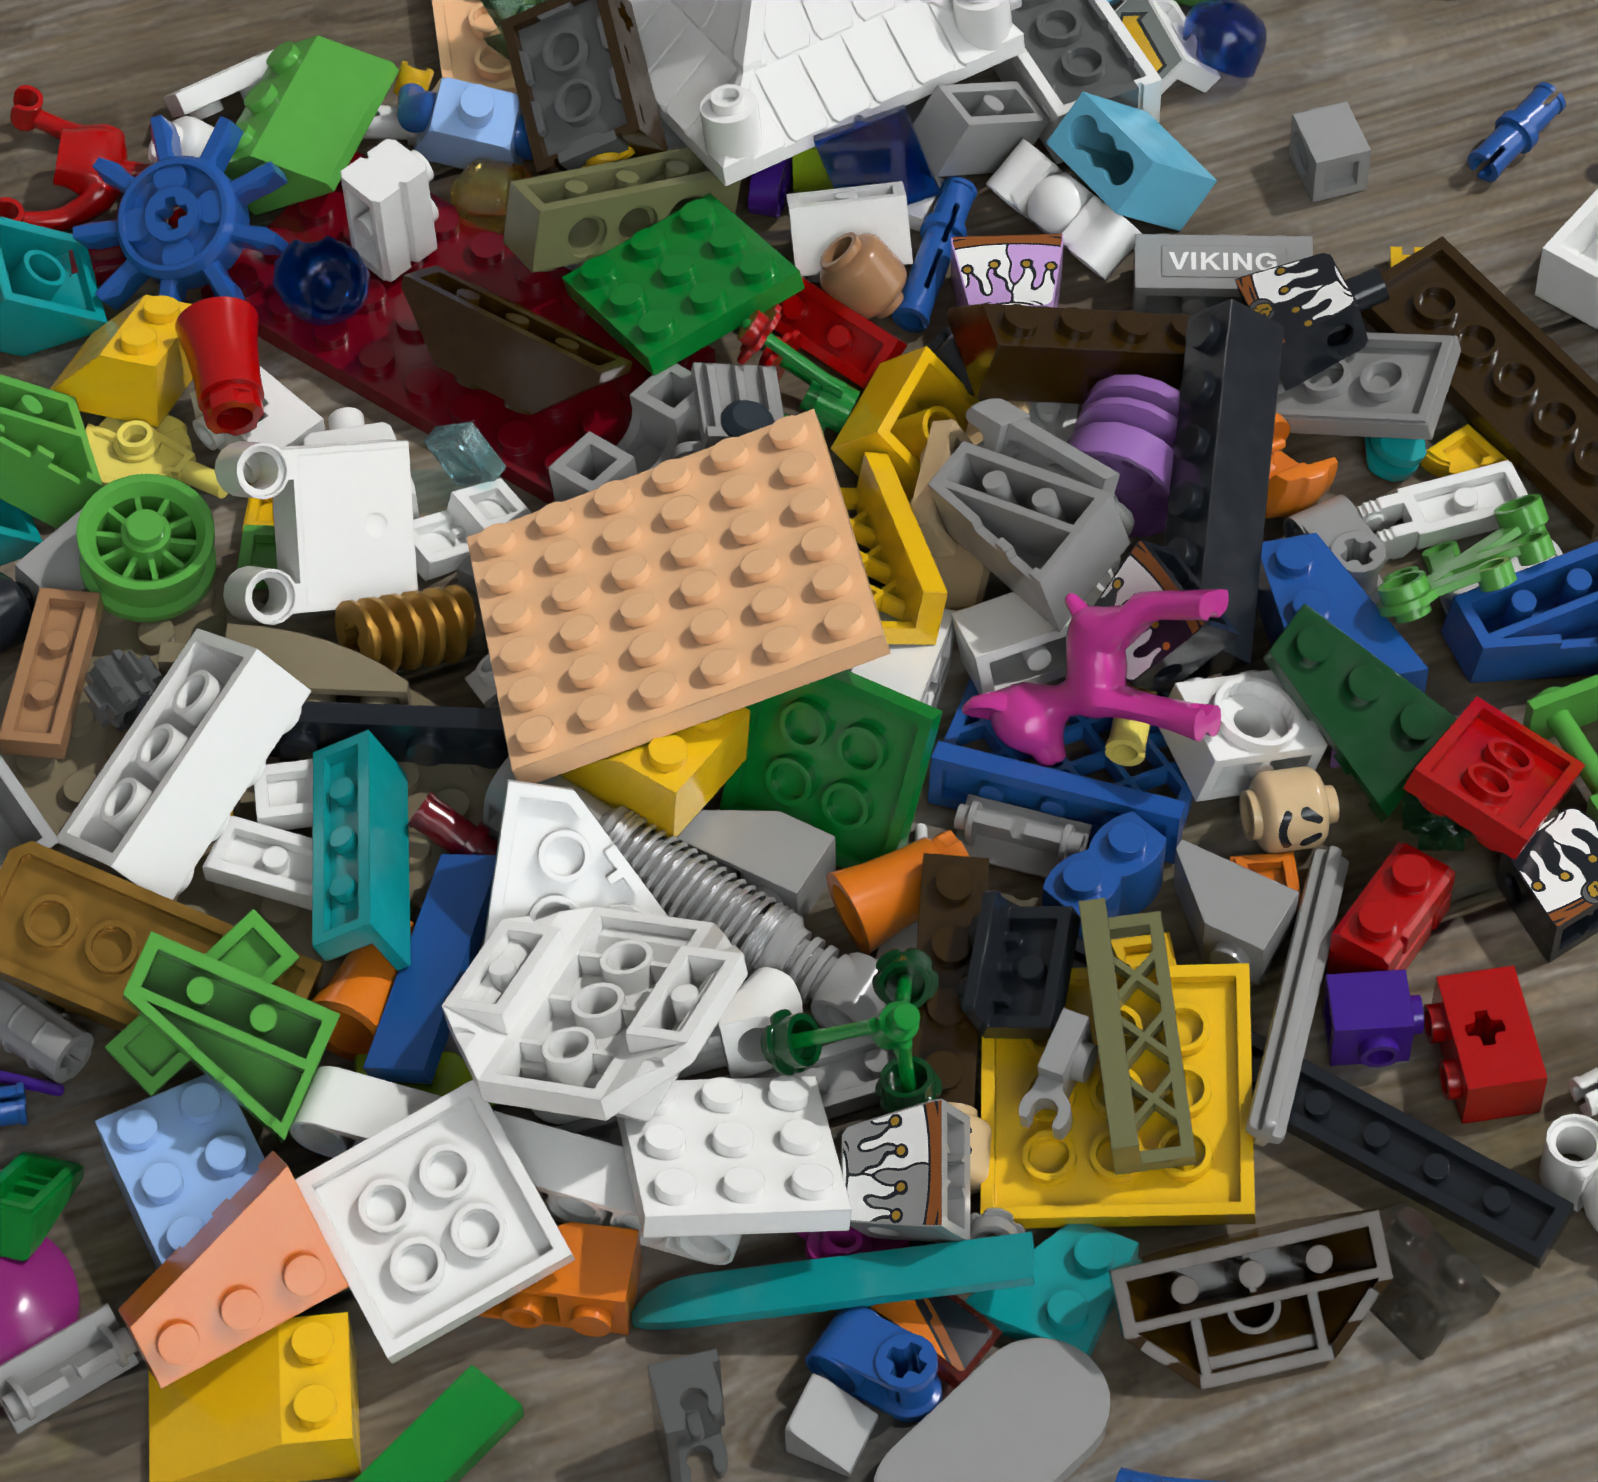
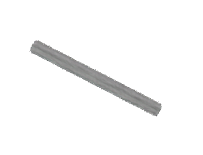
M1331 845L1328 850L1316 849L1311 856L1245 1126L1246 1132L1253 1136V1143L1258 1146L1264 1147L1267 1143L1279 1144L1285 1139L1328 956L1331 934L1334 930L1349 866V861L1341 856L1342 850L1336 846Z

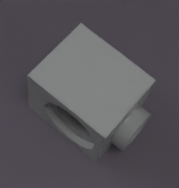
M1348 102L1316 107L1308 111L1292 114L1289 155L1312 203L1367 190L1371 149Z

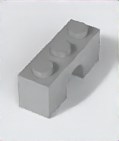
M676 363L655 376L652 375L631 393L632 418L626 434L618 445L615 446L589 431L550 465L548 469L555 502L566 501L598 489L609 481L622 480L655 468L660 463L671 459V451L678 444L688 441H702L692 372Z

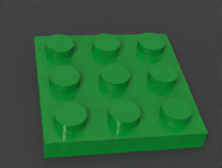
M711 193L688 202L679 211L651 227L636 232L630 239L600 256L587 260L581 267L562 277L568 296L654 376L740 327L743 320L748 319L756 310L764 313L771 309L774 304H779L805 289L800 270Z
M848 670L745 707L750 710L747 758L726 781L719 810L780 811L835 836L836 865L841 868L865 863L906 846L943 711Z

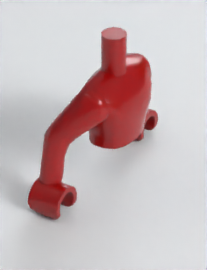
M21 85L15 90L13 97L14 106L10 114L13 126L20 131H30L37 128L60 140L53 185L70 189L79 196L56 209L24 212L22 204L16 199L2 197L0 198V217L62 232L73 229V227L79 226L110 209L121 193L106 184L92 167L98 157L120 164L133 177H136L151 164L128 160L125 134L121 129L104 123L83 125L55 116L42 110L44 99L42 93L37 88L30 85Z

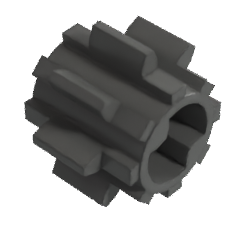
M121 649L112 650V653L104 658L99 657L93 662L94 667L85 676L88 686L84 687L83 691L90 700L88 707L100 724L106 727L112 723L118 731L122 732L124 729L129 730L138 717L141 695H152L161 683L160 680L163 675L147 654L139 659L131 650L125 653Z

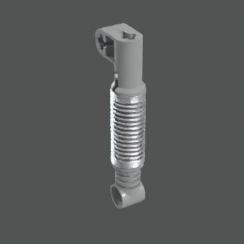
M509 757L503 762L493 777L484 799L482 822L491 828L488 835L497 841L499 840L507 779L516 780ZM557 775L537 783L574 789L668 917L715 923L726 935L732 946L736 945L743 953L748 972L747 979L761 967L774 968L788 974L797 986L802 1004L806 1005L812 1000L811 1013L822 1028L872 1018L886 1006L875 994L872 985L873 976L878 972L876 969L877 959L858 952L849 953V955L843 954L838 959L839 949L835 946L830 945L824 950L826 941L822 938L815 937L810 941L812 932L805 928L803 917L794 912V909L789 910L788 906H783V902L776 903L775 897L766 898L765 891L757 892L755 885L747 886L746 879L737 880L736 873L727 874L726 867H718L717 861H708L707 855H698V851L695 848L688 849V844L686 842L679 843L677 836L666 838L665 830L651 832L657 829L656 824L645 826L644 824L648 823L646 818L635 814L634 810H630L625 806L613 808L562 775ZM771 903L768 911L763 914L765 906Z

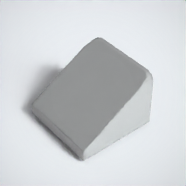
M813 1373L786 1425V1452L850 1477L878 1421V1414L828 1379Z

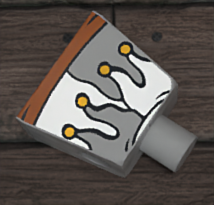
M935 1099L848 1126L842 1134V1164L840 1167L852 1207L850 1227L868 1237L877 1239L936 1243L971 1239L970 1117L943 1099Z

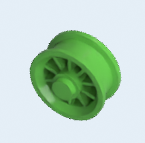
M130 475L103 486L91 496L83 507L76 530L77 545L80 553L79 567L81 579L86 591L101 593L105 611L129 621L158 622L182 615L196 606L207 594L214 581L217 565L214 546L215 525L207 503L190 486L163 475Z

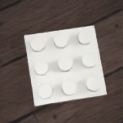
M783 1075L768 1078L730 1079L716 1077L699 1080H675L650 1122L617 1117L643 1238L849 1230L852 1207L816 1076L796 1077Z
M474 1080L467 1082L295 1179L344 1278L386 1357L392 1364L576 1260L489 1102L483 1101Z

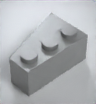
M966 441L959 445L928 483L948 534L1059 632L1071 618L1065 603L1066 595L1074 593L1085 601L1130 544L1112 493Z

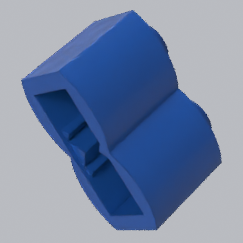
M1128 812L1113 818L1094 835L1088 850L1065 858L1053 868L1043 885L1042 906H1072L1080 916L1078 901L1105 898L1108 918L1139 913L1153 902L1161 890L1167 838L1134 812ZM1080 921L1078 938L1083 940L1082 925Z

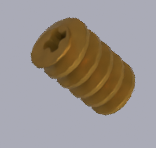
M455 584L445 586L443 589L434 587L424 589L422 592L414 590L403 592L400 595L394 593L381 595L379 598L373 596L360 598L358 601H342L336 607L334 623L336 637L340 646L356 651L384 665L395 673L399 667L405 671L414 670L421 663L426 667L438 666L442 660L448 664L460 662L465 656L467 641L473 636L475 630L476 613L470 594L465 588Z

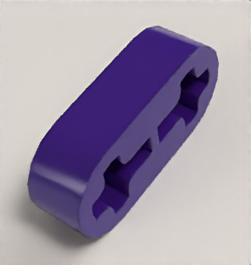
M792 157L752 174L748 195V210L750 214L773 218L781 216L787 200L786 194H789L793 182Z

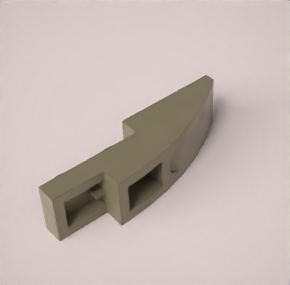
M227 624L225 638L257 648L309 688L311 693L305 701L412 705L408 681L384 665L356 651L327 640L297 632L263 626ZM161 641L157 662L159 671L163 675L162 680L188 642Z

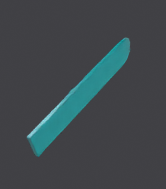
M1032 1232L693 1274L667 1281L646 1293L632 1311V1322L634 1328L645 1330L691 1328L1035 1285Z

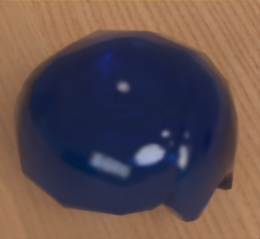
M1201 0L1190 8L1184 21L1182 38L1187 41L1191 35L1196 36V58L1200 62L1221 73L1234 77L1250 78L1254 76L1265 50L1267 30L1263 20L1249 7L1237 0Z
M329 235L320 241L310 243L302 242L299 239L294 240L288 244L275 261L273 284L287 310L304 323L315 326H330L349 320L356 312L362 309L369 296L370 273L356 249L341 241L337 242L335 238Z

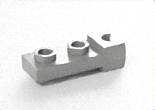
M997 398L978 402L967 410L966 418L968 422L976 426L983 435L984 440L977 444V446L1108 491L1114 497L1120 473L1030 422V414L1003 399Z

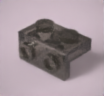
M1404 1201L1379 1211L1393 1279L1384 1292L1379 1294L1369 1311L1418 1359L1424 1360L1435 1353L1449 1330L1488 1314L1501 1293L1482 1276L1481 1270L1473 1261L1462 1256L1434 1229L1432 1222L1423 1213L1413 1209Z

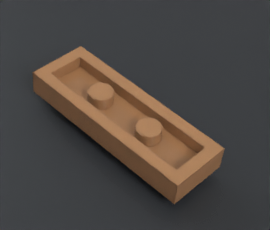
M39 588L0 729V749L2 754L55 759L65 758L85 683V676L89 668L104 611L101 593Z

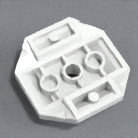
M594 906L559 911L536 921H532L529 916L502 919L442 1004L447 1026L483 1101L604 1121L616 1116L650 1122L680 1072L690 1066L696 1059L746 979L748 972L743 953L736 945L732 946L726 935L715 923Z

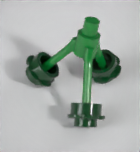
M908 948L902 952L899 949H891L885 952L876 963L878 972L873 976L872 985L875 994L886 1006L872 1018L819 1029L815 1020L808 1014H792L787 1009L774 1012L770 1017L771 1025L766 1026L761 1035L760 1044L763 1056L779 1074L792 1076L794 1072H803L806 1067L812 1066L818 1061L822 1051V1044L857 1037H871L876 1045L884 1049H892L897 1058L884 1066L876 1083L875 1093L881 1099L880 1106L883 1111L889 1114L937 1099L936 1097L940 1096L943 1090L941 1079L927 1061L912 1056V1038L916 1035L920 1023L918 1008L927 999H931L938 989L939 976L931 968L932 959L925 952L916 948Z

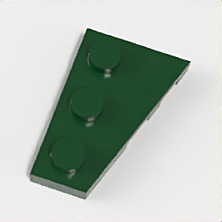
M1305 603L1298 609L1263 657L1307 721H1314L1335 750L1336 754L1333 757L1345 774L1349 775L1351 773L1371 801L1368 806L1382 823L1390 816L1407 792L1403 787L1415 767L1457 718Z

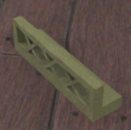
M1105 898L1078 901L1115 1175L1197 1164L1161 911L1108 918ZM1150 933L1153 950L1136 971L1113 956L1111 938ZM1154 968L1156 970L1158 986L1147 979V976ZM1115 973L1127 980L1119 991ZM1137 988L1159 1002L1161 1006V1012L1145 1031H1142L1121 1016V1007ZM1163 1028L1166 1047L1155 1040ZM1124 1034L1135 1041L1127 1052ZM1146 1049L1166 1062L1170 1069V1073L1153 1093L1129 1076V1069ZM1172 1090L1175 1109L1163 1101ZM1132 1095L1144 1103L1136 1114L1134 1112ZM1156 1111L1178 1127L1180 1146L1140 1151L1137 1132L1153 1112Z

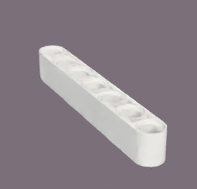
M322 1066L316 1069L290 1127V1133L305 1148L334 1158L443 1096L338 1067ZM494 1111L553 1220L562 1223L579 1222L637 1229L640 1234V1244L643 1246L713 1265H726L732 1262L742 1234L643 1238L624 1148L622 1146Z

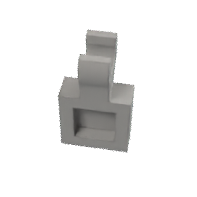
M1063 1008L1037 1065L1039 1075L1036 1082L1020 1102L1019 1117L1021 1126L1029 1128L1038 1111L1052 1109L1057 1113L1052 1124L1054 1138L1062 1140L1069 1133L1073 1122L1069 1097L1077 1081L1081 1083L1087 1082L1098 1055V1045L1093 1044L1088 1016Z

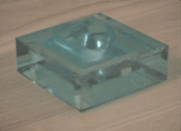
M473 422L436 426L424 440L428 449L456 485L495 481L506 468V465Z

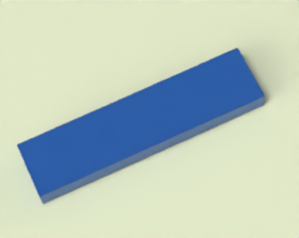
M441 854L410 938L411 965L399 970L363 1066L368 1076L389 1082L432 1084L450 1033L442 1004L477 956L486 928L496 855Z

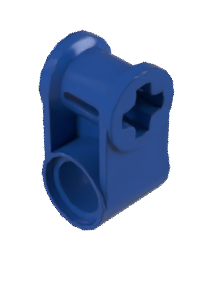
M866 1306L838 1309L805 1358L806 1366L812 1374L814 1373L828 1379L849 1395L891 1415L899 1421L906 1423L920 1422L942 1401V1385L936 1374L938 1370V1357L932 1343L923 1336L914 1334L883 1319Z

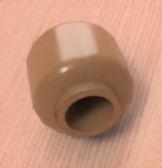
M853 232L846 233L832 242L822 254L819 262L822 267L819 282L823 291L865 318L870 319L874 316L878 319L885 318L892 314L903 301L904 295L901 291L905 286L907 278L905 266L875 234L862 233L856 235Z

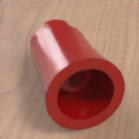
M228 296L211 297L188 306L178 316L175 322V332L186 355L195 386L198 407L203 413L207 428L214 434L227 433L238 436L256 429L258 420L264 416L262 404L264 390L258 353L259 316L255 307L249 302Z

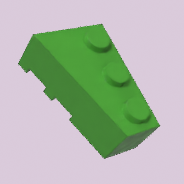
M0 374V499L58 529L79 512L91 496L103 486L76 399L73 396Z
M152 931L123 992V1000L274 1137L281 1143L285 1140L340 1017L339 1013Z

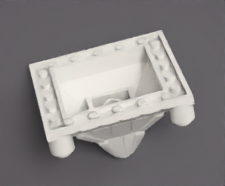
M629 0L632 4L660 117L725 186L932 94L937 85L955 84L1025 52L1024 33L1012 23L1010 0Z

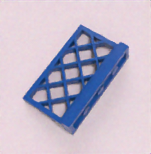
M970 678L943 742H937L931 756L928 803L957 810L959 804H966L968 794L1090 824L1092 829L1088 843H1091L1094 835L1107 822L1122 814L1134 812L1167 838L1165 862L1175 863L1176 848L1181 841L1182 831L1194 797L1185 779H1182L1183 775L1176 761L1170 763L1159 750L1168 746L1159 727L1150 726L1145 757L1155 769L1133 777L1129 775L1122 765L1112 762L1106 756V744L1098 735L1111 729L1112 717L1091 718L1079 715L1068 718L1071 725L1065 727L1064 746L1083 739L1093 754L1071 762L1065 757L1063 761L1054 764V768L1023 762L1022 760L1033 756L1004 744L996 736L991 720L971 717L962 713L963 705L972 696L979 695ZM983 738L993 752L987 753L961 745ZM1105 768L1116 783L1112 784L1084 777V775ZM1166 783L1177 796V799L1145 791Z

